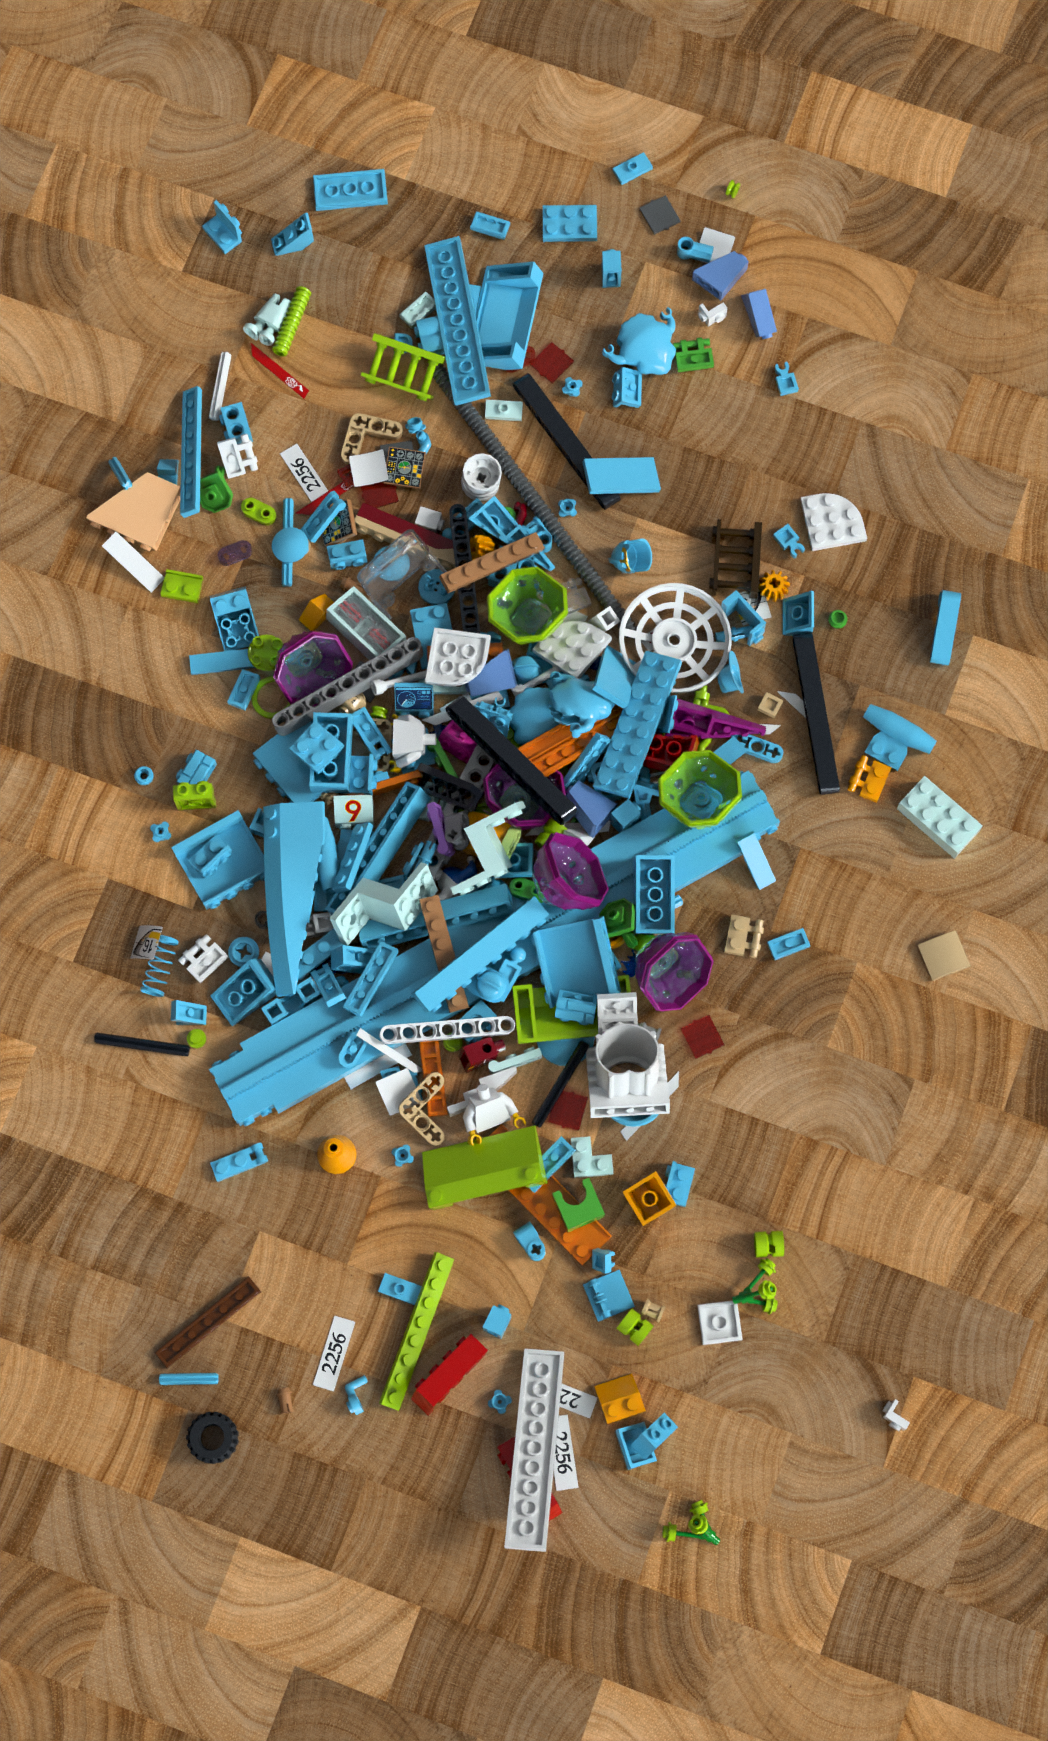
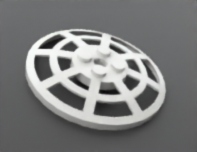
M667 583L649 588L631 602L621 620L619 646L625 664L635 677L644 656L641 640L651 642L654 653L680 659L682 662L685 661L691 669L678 673L676 679L685 678L696 673L703 681L686 688H672L671 693L680 694L700 689L719 675L729 657L732 634L725 612L713 597L694 586L682 583ZM677 591L675 602L663 603L654 608L647 599L651 595L660 592ZM684 592L699 597L708 603L711 608L702 615L694 607L683 604ZM641 603L647 613L640 620L636 631L626 629V623L630 614ZM665 609H674L673 618L663 621L657 614V612ZM685 610L693 614L697 619L689 624L681 619V611ZM715 614L718 615L722 623L725 642H714L713 632L708 620ZM651 617L656 624V628L653 634L643 633L642 629ZM701 625L705 628L708 641H697L695 630ZM624 636L635 639L636 650L641 660L634 665L631 664L627 656ZM671 636H676L679 639L677 645L670 643L669 638ZM695 648L707 649L703 659L697 664L691 657ZM712 650H724L718 667L709 676L702 668L708 662Z

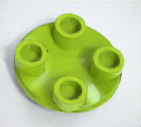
M267 634L254 637L248 647V658L251 664L259 670H274L277 653L283 646L282 640Z

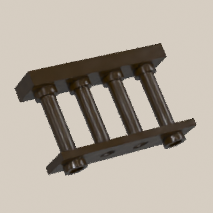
M721 519L717 520V526H713L712 537H716L713 578H710L709 589H712V596H716L717 588L745 589L747 592H750L749 598L757 599L762 522H755L754 529L741 530L721 528ZM720 536L748 537L749 540H753V545L749 547L720 545ZM719 553L748 555V557H752V562L748 563V565L719 563ZM718 570L747 572V574H751V579L747 580V582L718 580Z

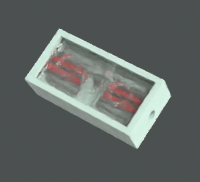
M354 586L327 608L326 619L369 660L406 640V635Z

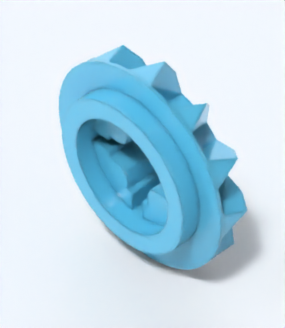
M239 937L230 944L228 955L233 964L242 967L249 959H257L259 957V947L253 939ZM247 947V952L251 955H245L241 958V953L238 951Z

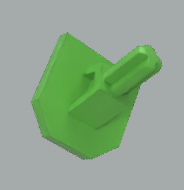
M219 465L215 467L214 473L200 478V504L202 508L213 513L229 508L233 499V493L224 479L225 468Z
M625 898L607 903L599 913V917L604 916L609 938L621 935L629 948H634L638 945V941L632 932L634 931L635 905Z

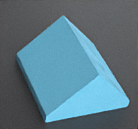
M814 591L783 599V635L793 636L813 633Z
M645 1422L615 1430L627 1470L657 1461L654 1451L644 1460L631 1446L647 1429Z

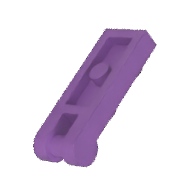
M431 802L427 804V816L433 823L434 829L432 831L439 842L437 851L440 854L451 857L455 853L453 843H449L445 839V817L441 805Z

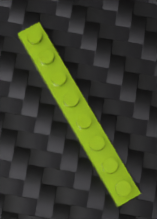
M434 1252L379 1401L381 1405L397 1411L400 1410L453 1265V1258Z

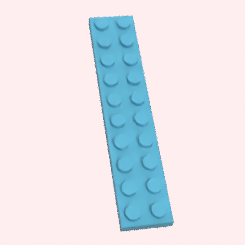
M457 236L424 245L454 403L457 406L491 397L461 239Z

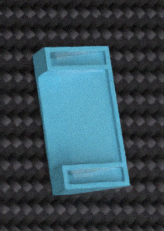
M535 262L486 266L475 313L485 367L502 370L523 368L543 278V272Z

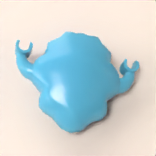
M667 307L666 313L668 315H665L662 311L660 313V318L663 321H667V325L656 321L652 315L638 313L636 316L631 317L621 325L617 337V344L620 346L619 355L613 353L614 347L612 344L608 345V349L611 352H607L603 348L602 355L609 358L615 364L635 366L644 375L667 374L671 369L672 360L676 354V349L670 342L675 331V320L671 315L672 310Z
M553 671L550 674V680L554 686L549 692L551 700L548 702L551 715L554 721L570 726L573 738H578L581 733L590 731L597 720L605 719L610 715L615 703L592 690L594 681H586L569 674H560L557 671Z
M528 687L516 696L515 705L509 709L510 713H513L509 726L515 731L514 740L517 744L522 746L561 724L554 721L548 706V702L551 700L549 696L550 688ZM497 697L494 700V705L496 709L497 707H500L498 713H500L501 708H503L506 703L505 698H503V704L501 705L497 703Z

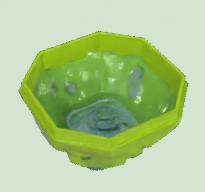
M539 567L512 569L487 596L488 621L512 640V642L519 645L546 640L562 624L568 614L567 588Z
M711 750L683 752L658 779L660 805L681 823L698 830L718 825L742 799L740 772Z

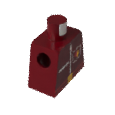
M488 1037L464 1046L458 1057L465 1072L468 1073L496 1060L498 1053L506 1050L502 1039L493 1042L492 1038Z

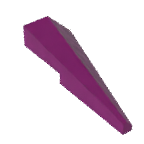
M677 698L678 707L673 715V729L670 730V733H665V736L681 735L691 737V735H698L701 739L726 738L731 735L746 737L748 734L764 736L766 726Z

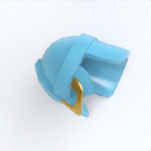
M646 539L621 541L613 549L611 557L608 559L609 563H612L622 573L648 571L651 567L652 551Z

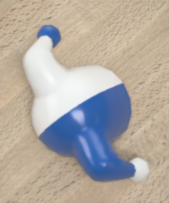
M473 856L467 858L469 865L463 870L453 866L443 870V874L438 881V887L441 890L438 894L440 901L460 896V893L454 895L451 887L477 874V866Z

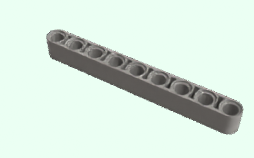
M415 637L408 638L276 713L272 718L276 732L281 736H286L313 721V712L327 713L343 704L346 700L371 688V681L377 679L385 680L417 662L423 657L424 653L420 640Z

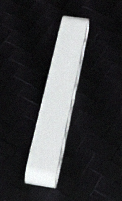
M509 1016L387 1025L381 1029L379 1037L385 1044L501 1036L510 1034L515 1028V1022ZM504 1020L508 1021L511 1025L508 1031H504L500 1026ZM483 1022H488L491 1025L490 1032H484L481 1029ZM469 1024L472 1027L471 1033H463L462 1025ZM444 1025L451 1026V1035L443 1034L442 1027ZM430 1027L433 1030V1035L430 1037L424 1036L422 1029ZM405 1028L412 1029L414 1033L412 1038H405L403 1036ZM391 1030L394 1033V1038L386 1040L383 1037V1032Z

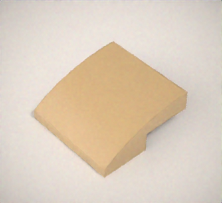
M956 931L946 933L918 945L933 981L971 966Z

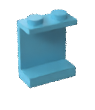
M735 590L722 601L721 608L727 617L736 610L749 625H752L753 629L749 632L747 645L757 644L763 639L766 622Z

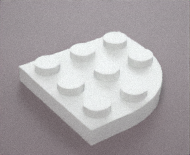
M830 493L800 498L812 551L867 541L862 516L855 505L846 498Z
M569 621L562 623L546 640L539 641L532 650L533 653L565 674L573 675L580 679L612 641V637L590 623Z
M434 628L425 684L454 687L473 680L486 664L491 635Z

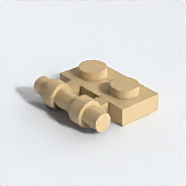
M732 914L724 953L743 956L746 949L750 950L749 957L757 958L758 951L761 948L759 943L764 932V921L756 919L755 926H750V918ZM748 933L753 934L752 943L746 942Z

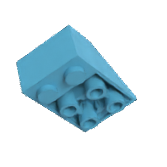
M246 586L209 596L224 651L249 647L253 638L259 636Z

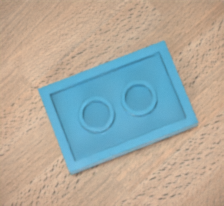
M543 205V242L597 241V205Z

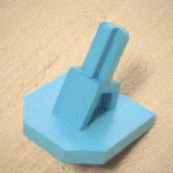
M640 776L634 786L635 801L641 808V821L651 816L650 801L652 795L659 796L658 784L651 782V779L645 776Z

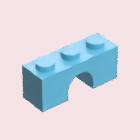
M309 977L297 985L295 994L281 999L276 998L261 1009L272 1026L321 999L322 994L312 978Z

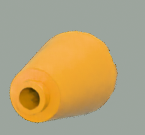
M332 1135L324 1139L319 1145L317 1159L320 1166L328 1173L342 1174L354 1165L356 1148L347 1137Z

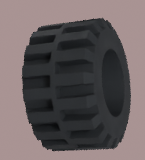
M205 1412V1414L198 1415V1418L193 1419L191 1426L187 1429L188 1435H186V1440L188 1441L187 1447L190 1449V1453L196 1459L210 1464L222 1463L224 1460L229 1459L231 1454L235 1453V1448L239 1443V1432L236 1429L235 1423L229 1417L219 1412ZM209 1426H218L224 1432V1441L216 1450L205 1448L201 1442L202 1433Z

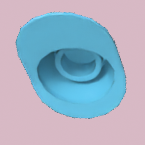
M730 651L729 663L720 671L717 677L718 683L723 693L739 690L743 694L744 690L740 678L739 664L735 653Z
M521 656L512 661L517 685H524L553 668L547 661L530 656Z
M485 966L487 970L479 976L475 974L471 977L472 982L467 985V988L471 993L488 1002H500L509 994L510 983L502 973Z

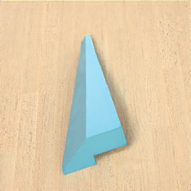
M495 496L468 518L471 522L507 545L529 535ZM543 551L528 557L549 571L555 568Z

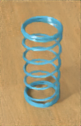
M160 935L159 942L174 946L179 945L178 940ZM157 946V947H158L159 949H161V950H156V951L168 952V953H171V954H176L175 952L168 951V950H166V949H163V948ZM154 956L157 959L148 961V964L154 969L145 971V974L151 979L142 981L144 986L140 987V991L152 996L163 997L165 994L163 991L151 988L144 984V982L153 981L168 984L148 975L147 972L156 971L170 974V972L158 969L149 962L158 961L173 964V962Z

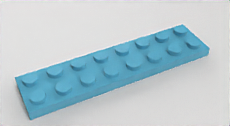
M645 651L631 687L629 703L622 710L593 784L594 789L630 799L682 665L680 659Z

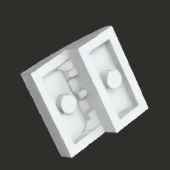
M636 992L597 994L598 1034L602 1035L609 1028L620 1024L638 1025Z

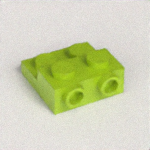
M199 781L197 784L181 782L173 786L174 802L178 810L216 808L212 783L207 781Z

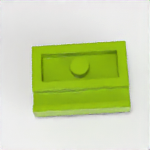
M166 569L161 597L198 603L204 578L202 575Z

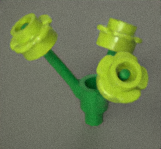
M770 1259L760 1260L757 1266L760 1269L759 1274L744 1291L732 1297L734 1305L748 1302L750 1304L762 1305V1311L767 1312V1314L776 1311L778 1301L774 1299L777 1291L774 1283L764 1280L758 1286V1291H751L764 1274L770 1276L772 1273H776L774 1269L776 1265ZM760 1295L764 1300H756L754 1296Z
M702 1500L691 1504L692 1509L689 1510L694 1515L688 1522V1527L692 1533L676 1531L677 1526L671 1524V1522H668L667 1526H663L662 1538H666V1542L675 1541L676 1536L705 1539L714 1545H718L720 1542V1538L711 1529L704 1515L705 1512L709 1511L708 1503H703Z

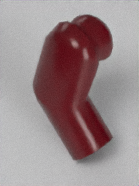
M516 502L513 507L514 511L518 512L515 521L522 526L527 516L526 505Z

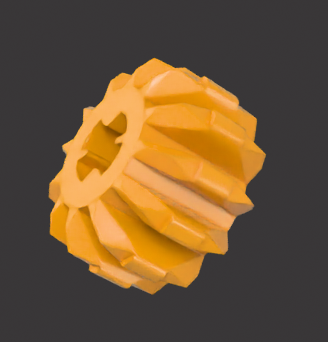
M475 535V537L470 539L472 560L495 551L493 549L495 543L492 542L491 538L484 535Z
M771 570V575L765 572L764 577L759 579L761 583L759 584V590H762L760 595H767V601L773 598V601L776 602L777 597L783 600L784 595H787L789 592L787 588L790 587V583L786 582L788 577H781V571L775 574V571Z

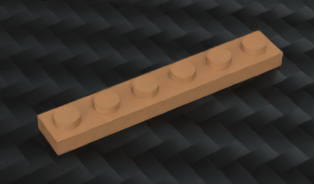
M535 532L441 574L439 578L447 593H450L542 552L545 547Z
M439 895L419 899L439 972L455 959V954ZM462 986L455 990L457 994L450 1000L446 999L449 1013L469 1008Z

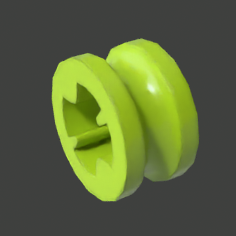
M731 180L725 195H731L734 199L740 188V183L736 184L734 180Z
M372 706L371 718H387L385 714H388L386 708Z

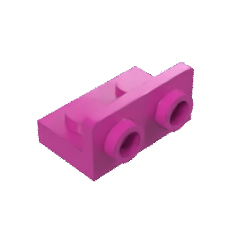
M453 720L441 732L438 739L444 750L466 764L477 746V743Z

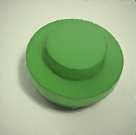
M835 610L829 615V624L836 629L843 628L847 623V615L841 610Z

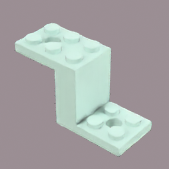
M523 801L516 802L464 828L484 871L451 887L454 895L460 893L462 896L474 890V885L480 887L491 882L492 876L496 879L509 873L508 868L512 867V864L493 827L505 823L504 818L506 817L511 819L521 815V810L526 808Z
M421 862L399 889L362 878L330 917V921L341 944L348 946L369 919L406 931L422 911L419 899L434 896L438 891L428 865Z

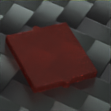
M551 342L530 365L539 372L540 376H544L553 384L574 363V360L565 353V350H561Z
M382 481L361 486L362 498L370 506L379 508L399 502L396 493L397 487L394 485H387Z
M710 1015L699 1020H693V1023L681 1028L695 1059L708 1053L712 1054V1051L725 1045Z
M563 1091L551 1110L548 1122L560 1125L563 1129L567 1127L579 1131L588 1097L577 1095L573 1091L571 1093Z

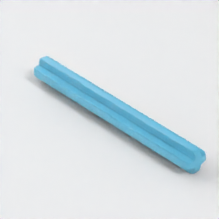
M285 498L283 500V529L293 527L294 501L292 498ZM282 562V586L284 587L292 586L293 563L285 564Z

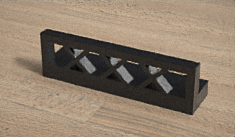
M420 763L417 768L423 774L417 786L421 787L428 795L472 813L483 794L474 784L423 763ZM431 779L433 785L424 788L428 780ZM445 785L446 790L438 793V788ZM458 791L459 796L452 799L451 793ZM472 796L473 798L470 803L465 805L464 799Z

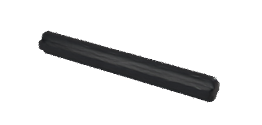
M98 1032L94 1036L96 1044L180 1056H189L190 1053L188 1045Z
M584 1041L578 1043L532 1120V1124L538 1128H541L587 1052L589 1045Z

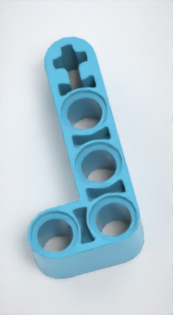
M940 591L930 663L949 666L961 601V593Z

